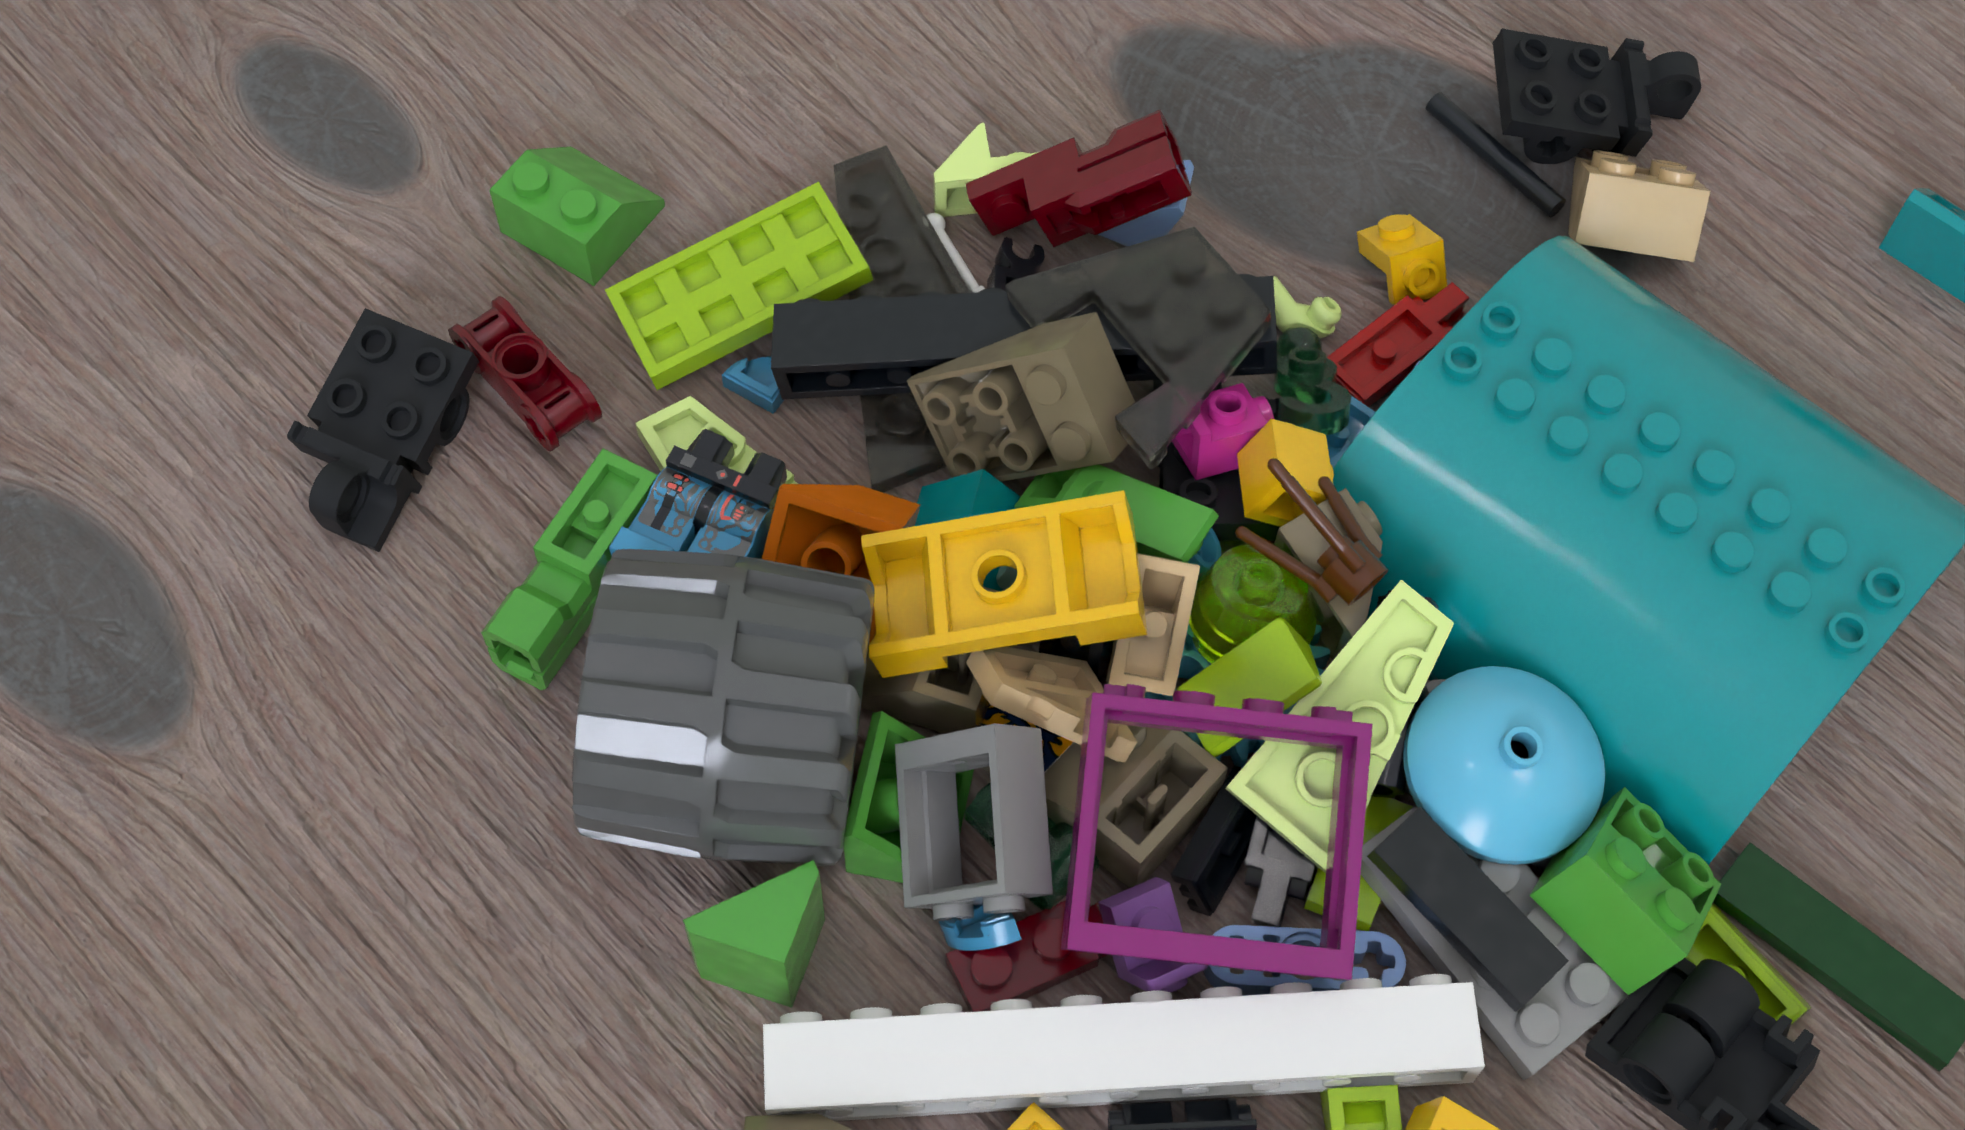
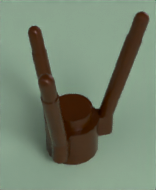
M1276 458L1270 459L1267 464L1268 469L1331 545L1317 560V563L1324 569L1322 575L1244 526L1236 529V536L1263 556L1313 587L1327 604L1339 595L1348 606H1351L1369 592L1389 571L1380 561L1383 554L1366 537L1344 499L1328 477L1322 476L1319 478L1318 485L1347 534L1344 536L1340 534L1283 464Z

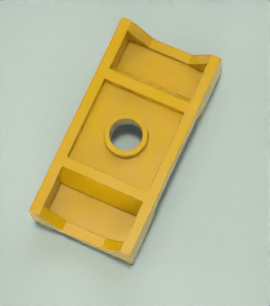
M1124 490L861 536L862 550L871 582L875 589L876 636L869 644V658L882 678L948 668L947 656L1073 635H1076L1080 646L1148 635L1133 513ZM1008 566L1017 570L1016 580L1008 589L1001 592H990L983 588L985 577L993 569Z

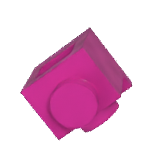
M1243 383L1190 397L1186 390L1175 392L1170 439L1195 480L1238 469L1237 453L1271 418L1274 419L1272 408L1264 396L1252 398Z

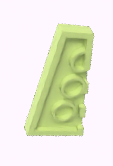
M1402 580L1399 581L1320 675L1321 686L1299 700L1288 713L1311 717V708L1314 706L1336 707V710L1353 712V722L1373 724L1366 808L1385 765L1400 739L1405 723L1415 703L1418 701L1454 625L1453 621ZM1265 741L1225 789L1326 873L1336 748Z

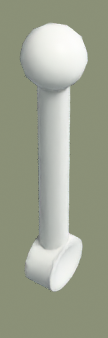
M930 213L925 216L922 224L924 231L929 235L935 236L969 293L984 290L985 288L982 285H978L944 230L946 226L944 217L938 213Z

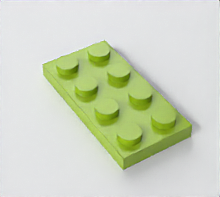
M818 181L605 289V292L656 390H659L773 332L774 304L795 303L798 300L807 298L833 301L874 279L867 262Z

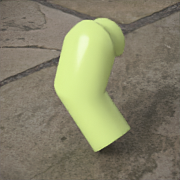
M1273 276L1276 326L1280 331L1286 334L1313 339L1327 337L1335 331V324L1338 323L1342 315L1340 306L1336 301L1329 297H1317L1312 301L1311 305L1296 303L1280 280Z

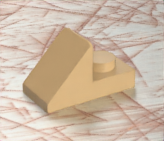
M1138 553L1148 635L1114 640L1106 681L1111 685H1139L1145 687L1146 692L1173 696L1200 565Z

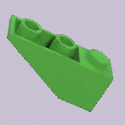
M1099 464L1036 475L1014 506L1018 509L1124 490L1133 513L1137 552L1187 563L1201 549L1203 539L1219 517L1214 509Z

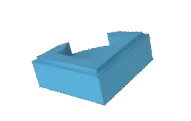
M771 356L760 357L750 361L747 358L741 359L722 374L723 387L772 414L776 412L784 401L781 398L771 370Z
M983 905L974 906V918L964 920L952 918L939 921L947 945L958 950H984L1022 940L1012 913L986 914L983 912Z

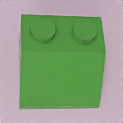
M571 146L527 149L489 189L501 233L593 286L597 284L665 207L664 199Z

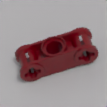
M498 296L491 301L492 308L464 327L455 324L449 328V336L454 345L474 353L480 361L474 372L482 375L507 405L525 422L536 440L546 450L551 452L560 446L559 438L586 420L593 423L602 417L601 408L582 379L564 366L543 341L523 322L514 307L504 297Z

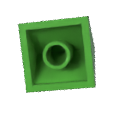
M883 711L872 713L846 821L844 836L845 868L848 873L903 883L895 744L926 737ZM974 769L955 773L959 836Z
M814 860L683 920L694 963L700 977L792 1008L825 922L820 873Z

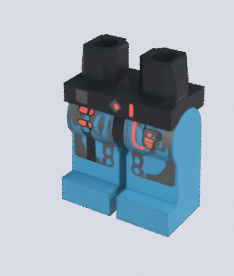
M707 429L702 430L687 450L674 445L666 459L667 466L656 477L645 503L629 528L622 526L609 546L611 556L618 549L721 553L760 559L764 552L779 487L785 484L787 480L785 463L763 452L755 453L745 473L742 474L728 468L735 455L733 443L722 435Z

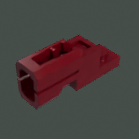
M1161 110L1115 128L1105 144L1084 153L1073 137L966 183L969 201L992 236L1036 219L1053 247L1087 233L1098 235L1192 195L1179 145Z

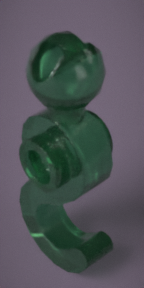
M1288 328L1278 338L1277 374H1275L1274 390L1282 397L1279 399L1277 420L1331 435L1342 431L1348 426L1351 395L1346 388L1336 383L1337 366L1332 360L1326 358V354L1323 352L1322 341L1310 328Z

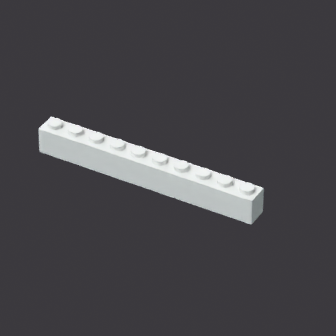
M1446 974L1418 976L1409 981L1410 986L1382 987V981L1379 979L1360 978L1341 983L1340 990L1314 992L1312 991V985L1309 983L1291 982L1271 987L1270 994L1246 996L1242 995L1241 988L1224 986L1203 990L1200 992V998L1173 1000L1172 993L1167 991H1145L1132 995L1130 997L1131 1002L1112 1004H1103L1100 996L1076 995L1062 999L1060 1001L1061 1007L1033 1008L1032 1002L1029 1000L1007 999L992 1003L990 1005L991 1011L963 1012L962 1006L958 1004L938 1003L922 1007L920 1009L921 1015L892 1017V1010L871 1007L852 1011L850 1019L822 1021V1015L819 1013L792 1012L782 1015L780 1023L763 1024L766 1114L818 1113L833 1121L1026 1110L1033 1102L1041 1109L1112 1105L1125 1102L1145 1103L1323 1092L1327 1088L1381 1085L1411 1087L1473 1083L1484 1069L1485 1063L1473 982L1452 983L1451 976Z

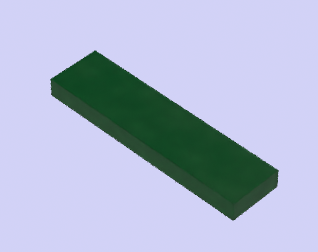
M1749 842L1719 881L1721 887L1713 903L1940 1072L1945 1068L1965 1041V1000Z

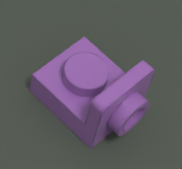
M1154 877L1098 902L1104 924L1183 932L1170 882L1161 878ZM1112 955L1118 978L1145 991L1174 992L1187 984L1188 977L1208 968V965Z

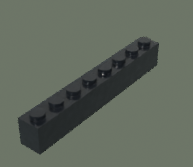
M1237 274L1225 279L1191 280L1178 277L1165 282L1130 284L1123 281H1112L1101 286L1066 287L1055 284L1030 290L1005 291L999 288H988L976 293L943 294L931 291L917 296L883 298L876 295H864L852 300L821 301L812 298L801 299L795 303L774 304L771 370L782 400L912 393L907 383L911 376L1043 323L1097 312L1126 382L1277 374L1273 276L1255 277L1249 274Z

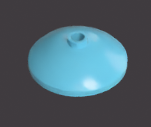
M1500 666L1479 667L1457 673L1436 686L1416 709L1406 732L1403 751L1404 771L1416 806L1418 808L1421 807L1465 853L1488 862L1510 865L1529 864L1550 858L1575 842L1589 827L1599 809L1604 791L1605 768L1597 735L1585 714L1566 693L1547 680L1532 673ZM1511 741H1518L1526 747L1528 759L1520 758L1512 751Z

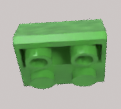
M1624 787L1596 813L1589 827L1575 842L1556 854L1549 861L1530 897L1627 995H1630L1688 956L1721 887V883L1713 876L1709 865L1699 855L1689 852L1665 828L1662 819L1653 808L1647 804L1640 803Z

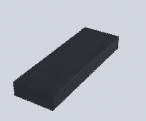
M1421 807L1415 810L1367 856L1515 1012L1524 1007L1569 961Z

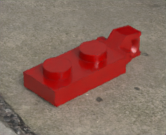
M1453 282L1427 302H1424L1419 296L1413 299L1408 295L1323 359L1319 365L1317 375L1336 393L1343 389L1367 407H1370L1401 383L1414 369L1418 361H1421L1453 328L1452 326L1464 316L1463 309L1465 303L1469 300V296Z

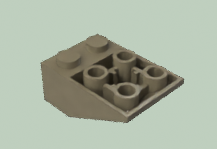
M1097 312L1043 323L911 376L907 380L952 478L984 469L1002 482L1113 462L1144 425Z
M1127 725L1137 740V744L1126 762H1118L1104 756L1094 860L1128 888H1132L1147 880L1206 815L1224 784L1228 768L1182 731ZM1075 742L1044 773L1048 822L1071 841L1081 745ZM990 766L983 767L987 772L990 773Z

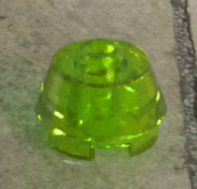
M1244 544L1226 551L1198 578L1189 626L1194 633L1192 640L1196 649L1212 664L1274 619L1280 617L1286 619L1301 637L1310 644L1316 630V612L1307 583L1263 556L1250 545Z

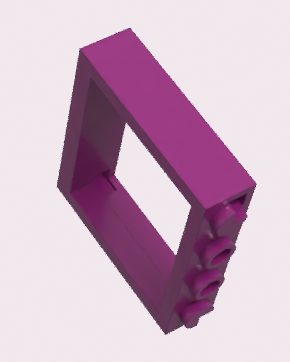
M1104 684V693L1092 692L1086 699L1061 950L1336 980H1352L1373 724L1353 722V712L1336 710V707L1314 706L1311 708V717L1283 714V702L1267 699H1243L1242 709L1214 706L1215 695L1196 691H1174L1173 701L1145 698L1146 688L1133 684H1127L1126 686ZM1108 723L1336 748L1320 947L1088 922Z

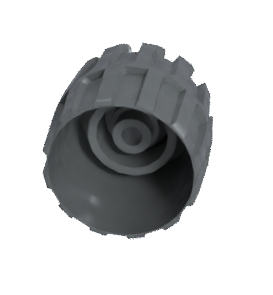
M642 549L616 550L612 554L611 560L606 563L601 578L595 608L593 609L581 678L572 771L573 820L575 826L578 827L579 833L592 839L710 860L803 865L814 860L816 866H833L838 863L843 853L867 667L875 593L872 582L855 576L730 554Z

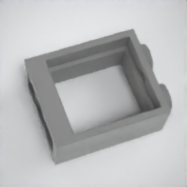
M994 723L895 744L904 908L933 909L934 921H945L952 918L964 920L974 918V906L983 905V912L986 914L1025 911V898L1053 894L1041 728ZM990 766L997 880L963 885L955 773Z

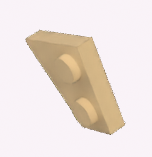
M1000 647L971 653L966 663L982 689L984 698L990 705L1082 745L1086 699L1092 692L1104 693L1103 686L1087 661L1011 647ZM1108 723L1104 756L1125 763L1137 744V740L1127 725Z

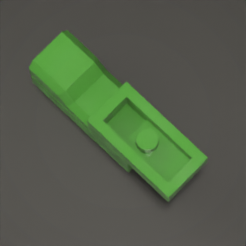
M604 448L601 450L534 545L533 549L537 564L523 584L508 593L481 632L484 642L488 646L487 650L490 658L500 670L539 690H544L549 686L591 624L601 578L606 563L612 558L609 546L622 526L629 528L645 503L650 488L658 476L657 474Z

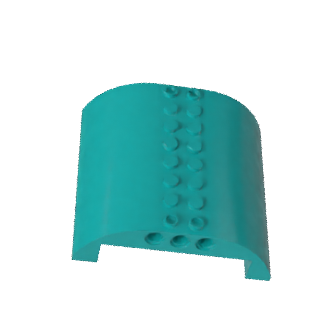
M1556 236L1545 241L1514 265L1397 386L1356 436L1333 468V484L1336 490L1340 492L1346 488L1356 504L1360 501L1367 503L1377 516L1382 527V535L1379 537L1383 541L1381 548L1383 556L1380 561L1389 571L1373 587L1367 619L1376 610L1378 596L1386 595L1388 590L1392 591L1399 581L1402 580L1422 597L1433 599L1439 606L1438 610L1454 622L1428 680H1446L1457 673L1469 669L1500 666L1532 673L1558 687L1585 714L1601 746L1605 768V784L1599 810L1618 791L1626 787L1640 803L1647 804L1657 812L1665 828L1689 852L1699 855L1708 865L1938 577L1942 575L1965 546V505L1568 236Z

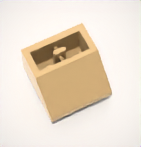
M1599 150L1593 151L1592 160L1576 157L1568 231L1572 240L1582 245L1690 262L1695 261L1710 190L1696 179V173L1686 170L1687 165L1652 159L1650 168L1637 167V164L1628 161L1629 156Z

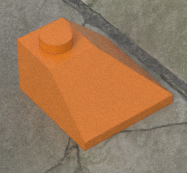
M782 484L779 487L762 559L865 578L871 581L862 550L861 536L914 527L921 504L861 485ZM874 603L869 644L876 636Z

